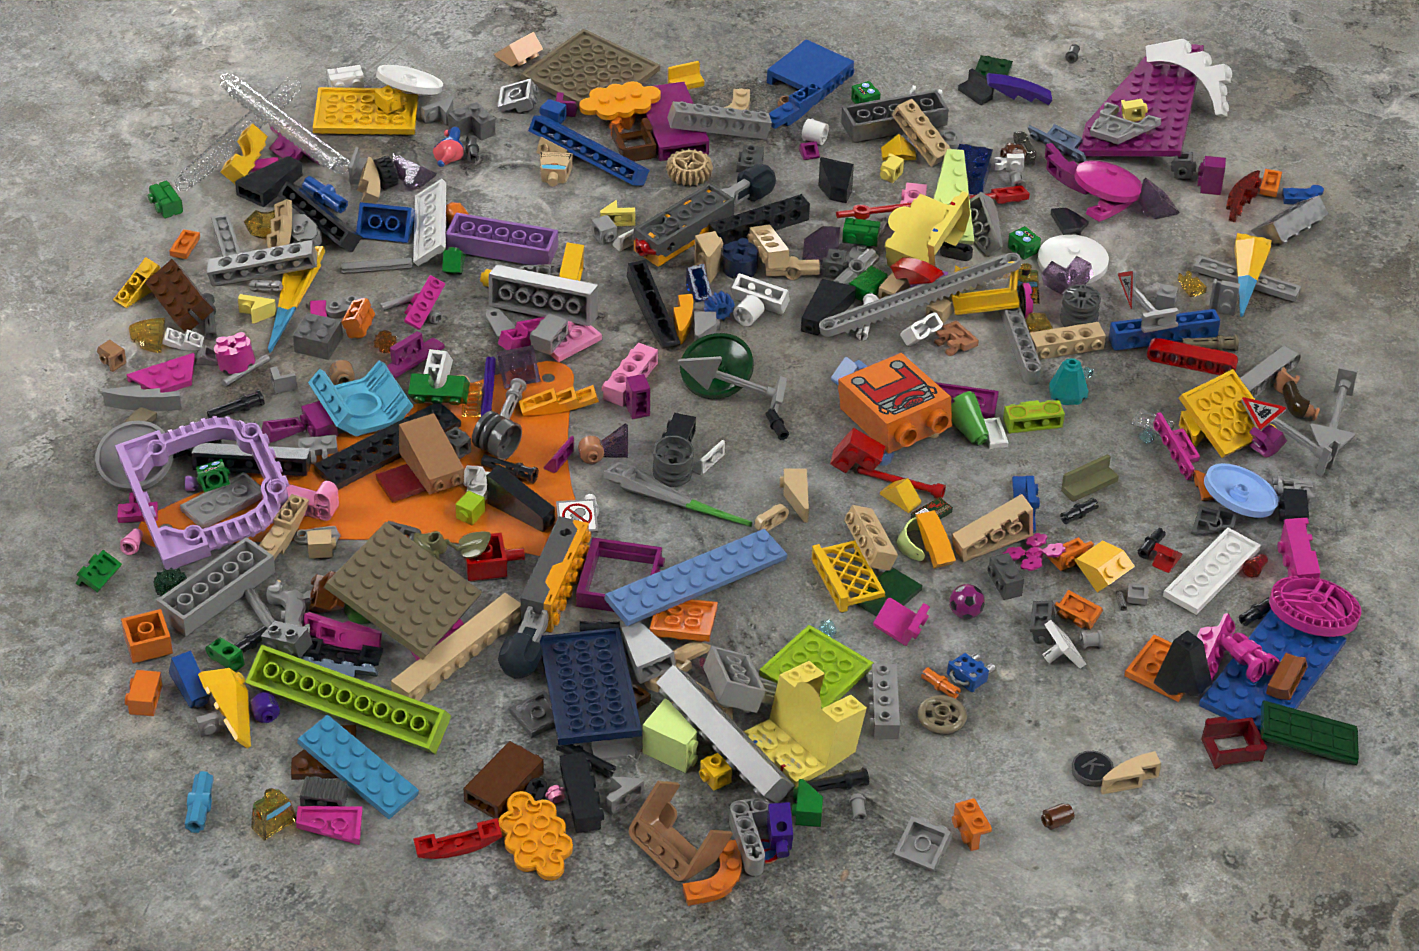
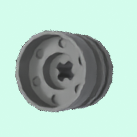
M1073 285L1065 289L1060 313L1062 325L1068 327L1098 322L1101 302L1100 293L1087 285Z
M488 411L476 423L472 434V443L477 448L489 452L492 456L505 460L517 449L522 437V428L512 420L505 419L504 416L494 411Z
M667 436L657 441L653 454L652 470L654 478L668 487H678L686 484L692 476L694 458L692 444L679 436Z

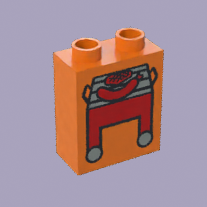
M902 353L838 379L840 409L871 438L885 445V451L888 454L903 447L912 446L917 441L936 433H942L947 428L952 427L951 396Z

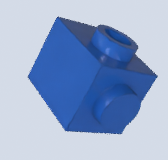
M548 99L541 105L539 113L541 116H546L562 124L566 119V104Z

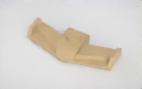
M693 640L673 650L676 666L687 673L692 669V662L690 660L705 653L708 654L711 645ZM662 675L644 682L645 686L652 691L659 692L660 686L656 682Z

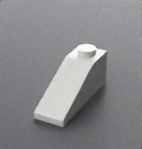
M429 349L424 374H430L434 380L433 388L444 386L447 375H450L453 359L447 351Z

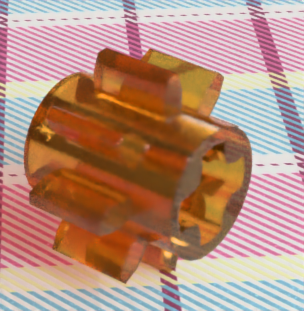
M383 330L378 335H375L374 347H379V352L389 353L390 347L397 343L396 336H392L390 331Z

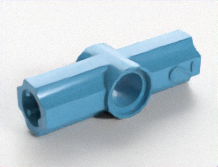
M200 771L198 774H195L192 792H189L187 797L188 811L185 829H188L191 833H199V831L204 830L207 812L211 810V791L214 778L213 775L206 771Z

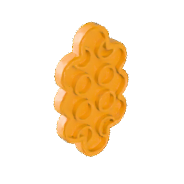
M634 81L626 82L623 85L611 84L607 88L591 90L589 97L580 101L579 109L585 115H597L603 120H612L616 117L628 118L634 113L644 114L650 111L651 104L660 100L661 92L657 87H643L642 84Z
M523 791L511 794L507 800L508 811L502 814L498 820L502 835L505 837V849L514 855V863L519 870L523 872L536 870L542 879L548 881L560 878L565 869L564 860L573 852L572 839L566 835L565 821L557 817L556 806L551 801H535L531 794Z

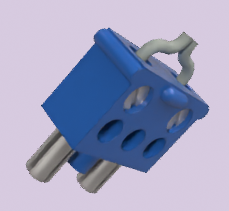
M964 653L955 660L948 662L947 675L952 678L951 682L953 684L959 683L970 692H974L976 688L987 682L988 674L995 670V666L989 664L984 667L983 661L977 662L980 659L978 653L971 656Z

